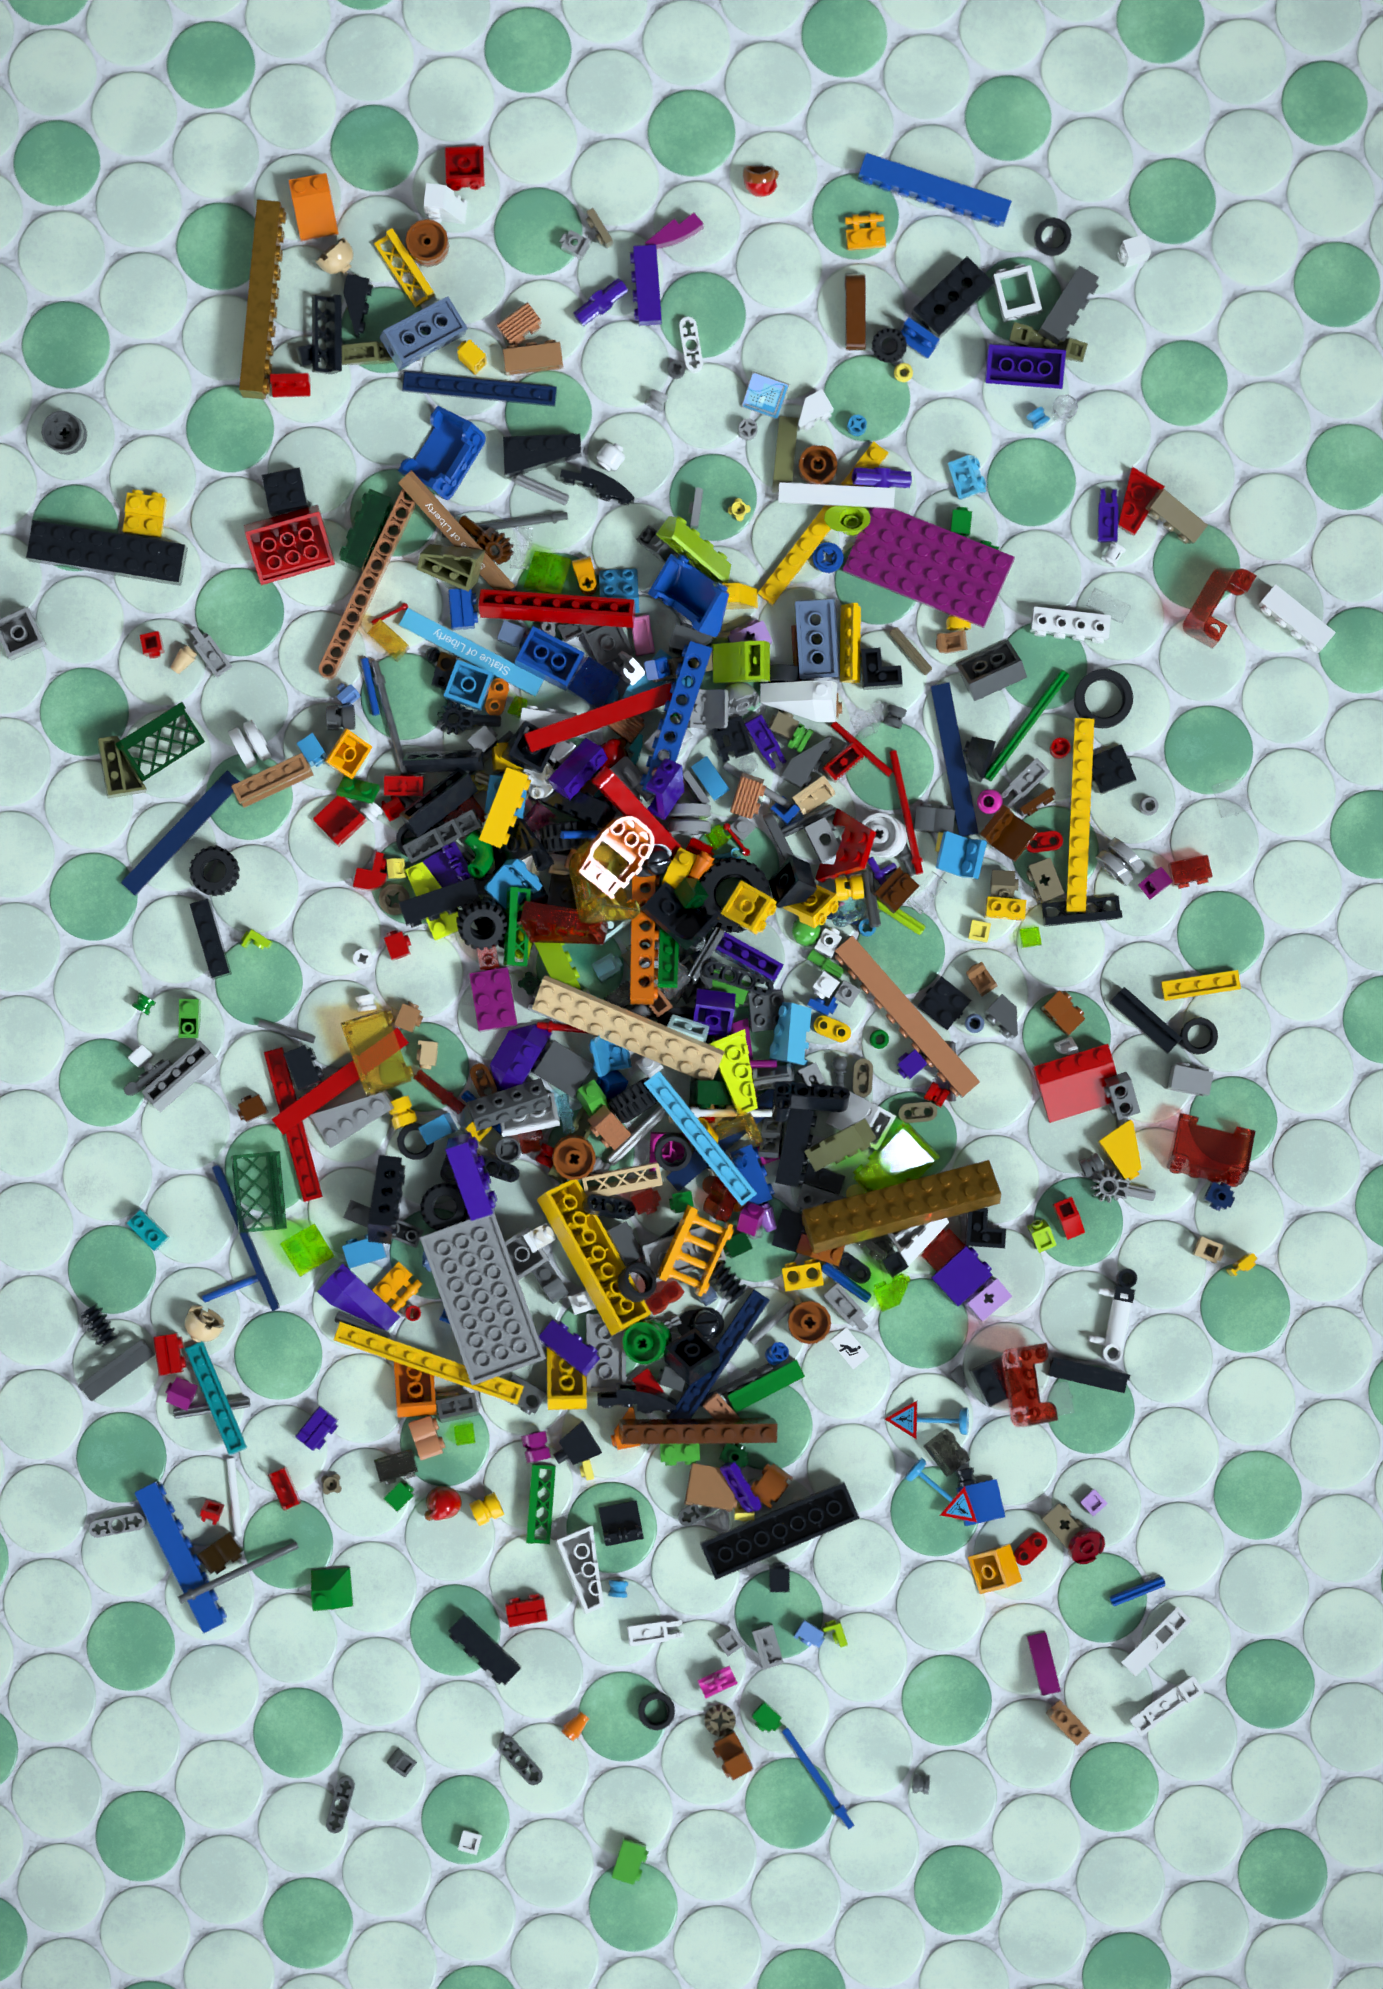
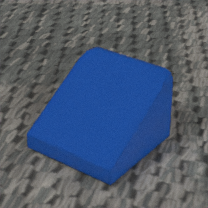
M666 656L644 662L648 680L660 679L670 675Z

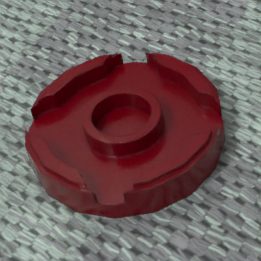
M1086 1528L1081 1530L1070 1541L1068 1554L1078 1564L1091 1563L1097 1559L1096 1556L1103 1552L1105 1538L1097 1529Z

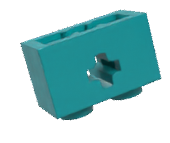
M140 1209L127 1222L153 1251H157L170 1238L144 1210Z

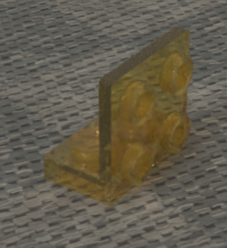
M751 1112L740 1113L736 1116V1119L722 1121L715 1128L720 1140L745 1129L750 1141L754 1140L756 1145L763 1142Z

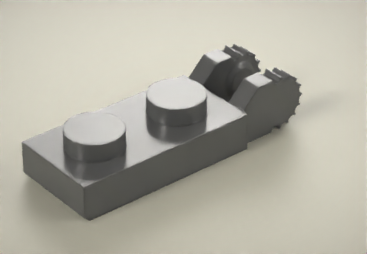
M163 1059L154 1065V1070L150 1073L145 1071L138 1077L139 1081L128 1083L124 1088L125 1094L133 1096L142 1091L172 1065V1062L170 1060L164 1061Z

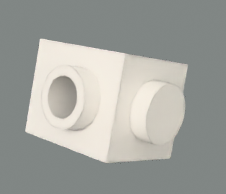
M824 971L812 989L815 990L814 994L819 998L824 999L825 997L829 999L840 982Z

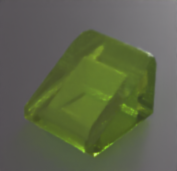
M515 696L507 713L518 719L521 718L522 708H526L528 700Z
M1039 927L1019 929L1022 948L1042 946Z
M473 1423L454 1426L456 1446L476 1443Z

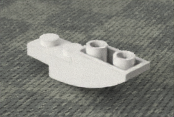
M1176 1607L1121 1663L1134 1676H1137L1192 1620L1179 1607Z

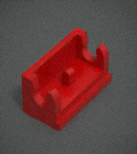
M385 774L384 795L423 796L424 774Z
M287 1467L268 1475L283 1511L301 1504Z

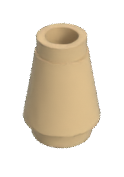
M187 645L183 648L181 647L170 668L180 674L196 660L197 653Z

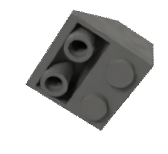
M680 622V625L675 624L669 644V652L682 655L684 646H689L690 641L709 646L712 643L713 636L692 629L691 625Z
M1001 994L984 1012L986 1015L985 1019L992 1026L996 1024L1001 1028L999 1032L1005 1038L1013 1039L1018 1035L1017 1007Z

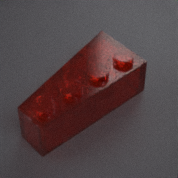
M528 901L524 903L520 919L529 941L536 943L604 944L609 926L605 915L601 913Z

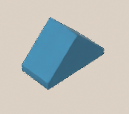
M450 1113L443 1114L418 1128L427 1145L458 1131Z

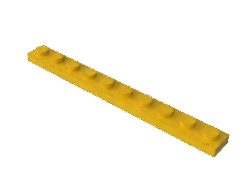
M873 441L840 486L864 487L865 485L853 484L852 472L854 468H878L889 452ZM824 505L757 593L772 606L831 530L826 524L824 517L826 511L834 506Z
M1075 718L1066 912H1086L1094 719Z
M343 1322L339 1323L334 1337L336 1342L516 1405L519 1403L524 1388L522 1385L499 1377L472 1385L465 1365Z

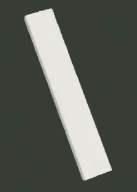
M779 482L778 503L894 509L895 488Z

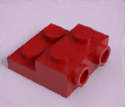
M483 146L445 147L447 187L453 191H459L462 187L478 190L485 186Z

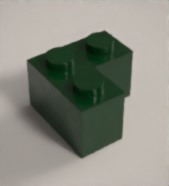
M690 1081V1105H695L699 1109L711 1108V1105H714V1109H726V1106L732 1105V1099L725 1082Z

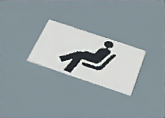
M847 1327L830 1340L852 1369H855L869 1357V1354Z

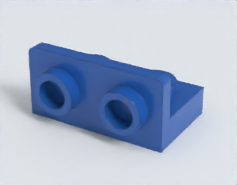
M909 317L901 330L903 336L906 337L907 345L926 359L930 357L940 341L938 337Z

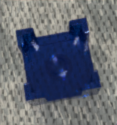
M588 656L567 690L596 709L605 706L606 700L620 683L621 677Z

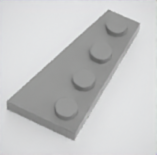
M381 1092L310 1116L328 1146L332 1148L394 1109L385 1092Z

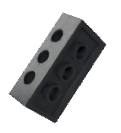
M966 256L912 309L911 314L926 330L941 339L993 288L994 282ZM967 282L971 285V287L964 288L962 286V283ZM948 296H955L957 298V301H950L948 299ZM941 309L944 313L937 315L934 310Z
M378 1156L368 1220V1242L392 1244V1237L396 1238L397 1220H399L400 1216L399 1207L403 1196L402 1187L405 1183V1165H402V1157Z

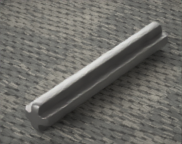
M249 1397L228 1400L232 1410L251 1406ZM206 1403L190 1406L187 1411L175 1408L173 1413L174 1418L179 1419L211 1414V1411Z

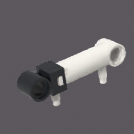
M1122 1269L1117 1273L1116 1281L1119 1286H1114V1290L1108 1288H1099L1098 1290L1099 1294L1112 1297L1113 1301L1106 1336H1089V1341L1104 1345L1102 1357L1110 1363L1118 1362L1123 1356L1127 1325L1135 1295V1290L1131 1289V1287L1137 1282V1274L1131 1269ZM1124 1273H1129L1132 1277L1131 1282L1128 1284L1122 1281ZM1111 1347L1117 1350V1355L1113 1359L1107 1355V1351Z

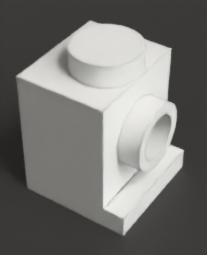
M832 927L829 930L825 928L814 948L815 951L832 958L842 939L839 936L840 931ZM826 938H832L833 943L828 945L825 941Z

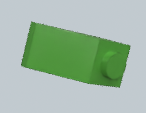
M595 1080L590 1081L577 1090L576 1098L590 1118L603 1105L610 1110L607 1099Z

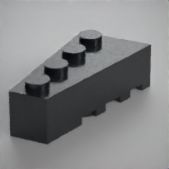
M553 790L549 796L537 799L539 802L599 830H603L614 819L616 811L612 809V804L604 800L600 801L587 792L585 794L578 792L569 800Z

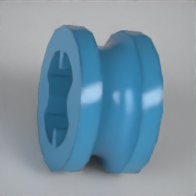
M869 919L862 920L858 927L860 934L866 937L873 935L876 928H873L871 932L867 931L866 933L862 930L864 929L862 924L867 925Z

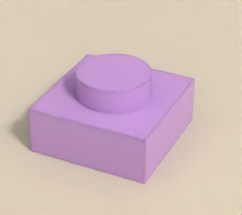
M1095 1489L1080 1501L1093 1517L1108 1504Z

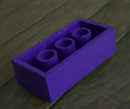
M988 343L985 383L1063 389L1066 350Z
M471 1132L449 1138L445 1150L470 1220L473 1221L492 1215L498 1199L495 1190L491 1191L489 1185L491 1184L490 1175L484 1171L483 1166H485L483 1156L479 1155L476 1149L479 1148L477 1139L472 1137Z

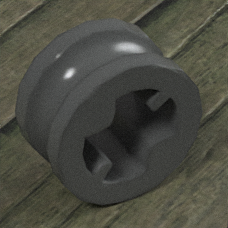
M675 360L669 364L668 373L670 377L680 379L684 376L685 366L681 361ZM674 365H677V368L678 366L681 367L680 374L671 372Z

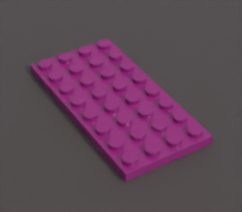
M870 507V523L858 534L844 565L843 572L985 628L1015 557L896 509Z

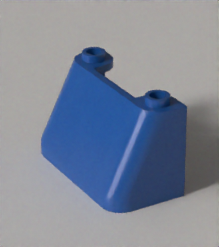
M437 406L430 416L431 425L434 427L433 431L416 459L409 457L403 460L398 471L406 476L412 470L432 493L445 500H449L456 492L484 446L486 436L472 422Z
M670 554L648 594L655 599H662L665 605L671 606L690 620L693 625L692 627L698 632L717 637L721 631L729 597L728 588L719 582H714L691 565L686 556Z

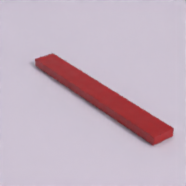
M671 683L526 733L524 736L529 750L532 753L664 706L667 700L671 701L673 695L670 693Z
M397 1027L272 1118V1121L284 1135L401 1050L409 1042Z
M283 1047L264 1052L280 1113L297 1101L288 1064L283 1054ZM302 1121L285 1134L303 1201L306 1202L321 1198L323 1195Z

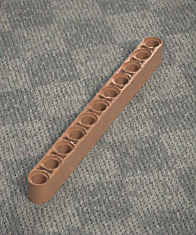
M404 489L401 490L319 665V672L326 680H332L336 677L417 505L413 499L408 501L404 498L406 494ZM403 509L407 512L403 518L396 516L398 510ZM391 527L399 529L396 535L388 534V530ZM383 544L390 545V550L386 553L380 551V547ZM376 561L382 563V567L379 570L372 569V564ZM372 579L374 584L368 588L364 586V581ZM359 596L366 598L365 603L362 605L356 604V599ZM352 613L358 615L355 622L347 620L348 616ZM348 631L350 635L348 639L342 640L339 638L340 633ZM335 648L341 649V655L338 657L331 656V652ZM332 666L333 672L326 675L323 673L324 667Z

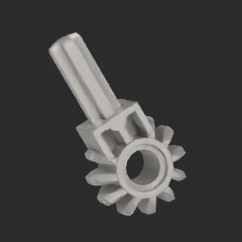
M1105 1170V1177L1099 1172L1097 1174L1100 1180L1097 1178L1092 1180L1097 1185L1091 1186V1189H1098L1093 1195L1096 1197L1101 1194L1099 1198L1101 1202L1106 1197L1107 1203H1111V1196L1115 1201L1118 1198L1126 1199L1127 1196L1154 1201L1155 1190L1129 1185L1130 1181L1122 1180L1121 1176L1115 1179L1117 1173L1115 1171L1110 1176L1109 1170ZM1106 1181H1110L1113 1185L1110 1192H1106L1103 1189V1184Z

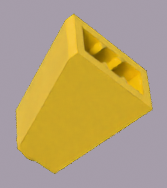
M721 583L728 588L727 591L729 592L726 609H758L756 588L741 583Z
M1130 1119L1097 1142L1123 1180L1129 1178L1131 1181L1140 1175L1138 1171L1142 1167L1134 1123Z

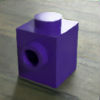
M916 1050L910 1054L905 1052L898 1058L900 1063L897 1064L899 1068L897 1072L904 1079L907 1077L910 1080L928 1063Z

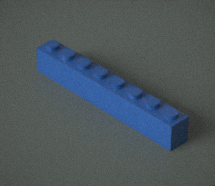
M869 153L865 155L858 177L863 184H875L884 191L893 190L902 197H914L920 203H933L936 208H948L954 214H966L975 221H987L993 227L1004 226L1012 202L1011 200Z
M157 1481L134 1492L183 1593L188 1592L190 1588L195 1589L209 1582L207 1573L205 1571L202 1572L199 1567L201 1565L200 1559L191 1550V1547H193L191 1540L188 1536L185 1537L182 1532L184 1526L181 1520H176L173 1514L175 1508L172 1502H168L165 1497L167 1492L163 1484H159ZM214 1589L196 1596L194 1600H188L189 1606L203 1634L226 1622L227 1614L223 1607H219L216 1601L219 1598Z

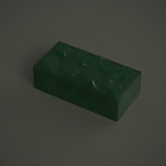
M369 489L368 493H364L361 500L362 508L360 511L357 510L353 521H355V525L347 533L346 539L348 541L346 547L342 546L339 552L342 565L361 574L368 563L393 507L391 497Z

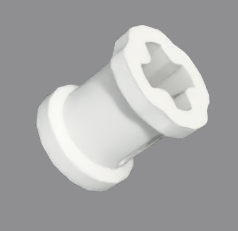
M1111 542L1109 550L1105 555H1102L1101 559L1108 565L1116 567V562L1126 550L1121 545Z

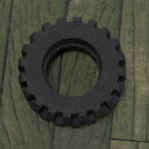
M730 858L719 860L702 875L700 883L709 895L704 904L699 908L700 912L707 915H714L718 910L722 912L716 901V889L723 880L731 877L740 878L750 886L771 897L770 885L765 874L757 865L748 862L746 859ZM722 914L718 916L720 921L714 926L727 933H740L746 930Z

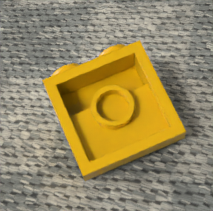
M132 490V493L127 492L123 533L162 538L167 499L163 497V494L151 492V496L143 495L144 492L141 490Z
M741 880L721 914L757 935L758 932H762L765 929L767 917L775 913L777 908L775 904L777 902Z
M816 885L815 893L806 902L783 907L785 910L798 915L800 922L813 928L823 925L826 922L827 916L830 913L834 914L839 907L837 894Z

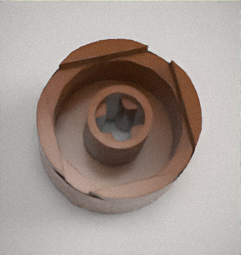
M819 445L810 446L804 450L798 465L801 479L806 484H829L834 479L837 471V458L834 452L826 446ZM814 463H816L817 465L821 463V469H815Z
M775 1463L772 1466L767 1464L762 1471L764 1476L760 1481L756 1480L751 1486L754 1496L758 1497L759 1501L770 1509L773 1507L771 1502H777L789 1486L787 1480L790 1479L792 1481L793 1479L790 1474Z

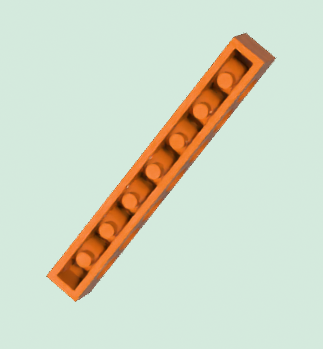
M634 875L632 877L630 1004L654 1005V998H658V987H654V980H658V968H654V961H658V949H655V942H659V931H655L656 923L640 908L655 894V886L659 887V875L648 877ZM649 887L651 890L648 893H643L641 888ZM642 924H648L650 928L648 930H642L640 926ZM647 942L650 944V947L643 949L640 947V944ZM642 961L650 963L646 968L641 967L639 964ZM641 980H648L649 985L641 986L639 982Z

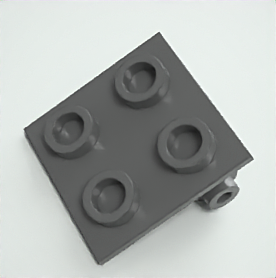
M772 991L767 996L748 993L747 1000L749 1002L748 1011L750 1013L751 1032L774 1030L779 1019V1008L782 1006V1002H784L783 991Z

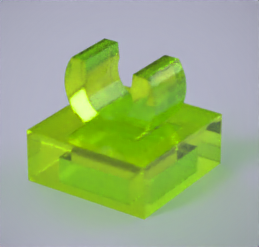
M720 825L713 827L710 834H705L714 851L726 844L732 837L731 835L726 836L723 832V826Z

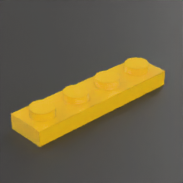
M1238 970L1161 982L1164 1001L1241 989Z

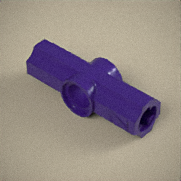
M617 278L603 290L600 289L588 299V302L573 312V315L584 327L599 314L603 315L610 310L614 303L628 293L629 290L622 280Z
M854 468L852 481L854 485H869L880 488H910L912 475L911 471H896L890 468Z

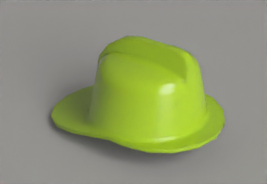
M834 506L826 511L824 520L831 529L854 536L869 525L871 516L864 507Z

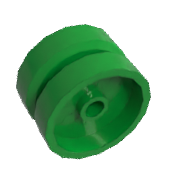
M645 1319L631 1325L625 1331L623 1337V1349L626 1355L638 1364H650L665 1357V1346L672 1343L668 1327L657 1319Z

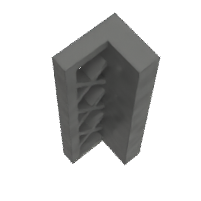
M144 1339L140 1340L81 1383L78 1388L84 1391L92 1402L155 1356V1354Z

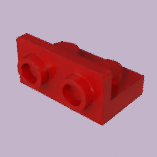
M309 373L270 374L273 398L311 396Z

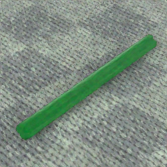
M1061 670L990 765L985 773V779L991 782L1068 679L1069 674L1066 671Z

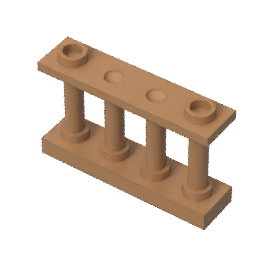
M300 753L231 787L239 803H242L243 808L310 778L314 774L307 759L304 758L303 753Z

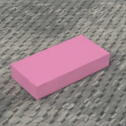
M649 615L635 617L632 634L636 656L655 654Z

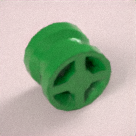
M139 993L137 1002H134L132 1006L149 1016L150 1008L155 1006L156 1002Z

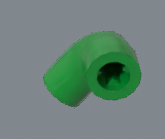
M478 829L471 832L464 843L475 854V858L467 867L468 871L474 878L482 879L493 865L494 851L491 844L479 840L482 832Z

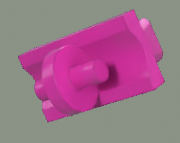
M730 1666L697 1680L705 1698L738 1684Z

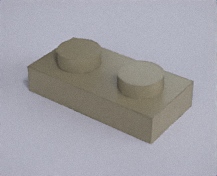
M594 208L588 210L586 222L591 229L594 228L597 234L595 236L600 245L604 244L607 249L613 245V240Z

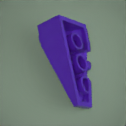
M344 1263L339 1266L317 1291L332 1306L386 1331L400 1318L387 1303Z

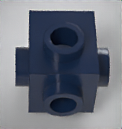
M1211 1182L1203 1200L1209 1202V1207L1217 1211L1221 1209L1226 1210L1227 1207L1230 1208L1235 1200V1197H1233L1234 1191L1230 1190L1231 1186L1223 1182L1220 1185ZM1219 1193L1222 1194L1221 1200L1218 1198Z

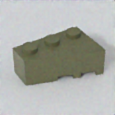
M429 544L420 553L417 570L469 592L478 582L485 550Z
M118 735L98 738V748L108 799L146 793L147 788L123 752L116 747L115 744L120 741Z
M864 1118L827 1137L804 1152L816 1172L833 1162L835 1164L842 1162L846 1159V1155L848 1158L859 1153L858 1149L864 1151L871 1147L870 1142L875 1140L876 1137Z

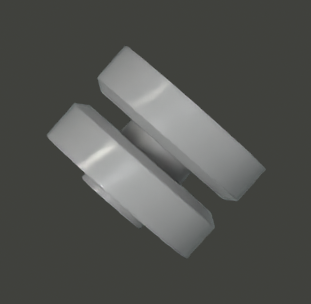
M695 803L675 804L669 813L670 817L679 819L669 822V833L692 836L711 833V823L707 820H699L711 816V805Z
M1114 838L1107 845L1110 852L1102 850L1095 858L1109 875L1122 885L1127 886L1133 879L1131 872L1138 874L1145 865L1126 844Z

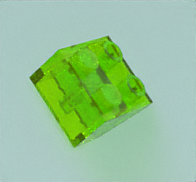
M535 551L523 588L538 593L562 595L572 563L571 559L553 553Z
M315 1223L280 1243L300 1277L335 1257Z
M899 1274L892 1278L893 1281L886 1284V1281H882L874 1285L875 1289L871 1291L880 1312L900 1305L910 1282L909 1275Z

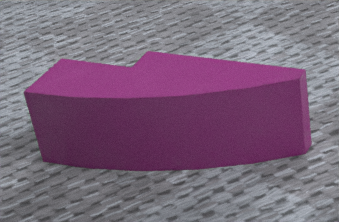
M694 212L680 224L673 219L646 241L645 245L656 244L657 249L675 245L701 231L704 228V223Z
M1046 1632L1027 1636L1041 1696L1061 1692Z

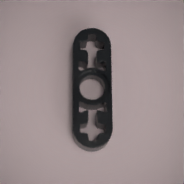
M592 1194L585 1198L582 1203L583 1209L592 1215L627 1220L636 1213L635 1205L631 1201ZM606 1203L612 1205V1212L607 1210Z

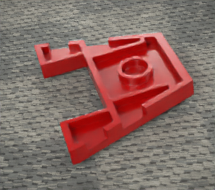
M836 809L832 824L837 828H845L842 833L841 843L836 853L834 864L820 863L815 878L819 882H825L828 878H838L840 874L847 875L865 869L876 835L874 830L840 809Z

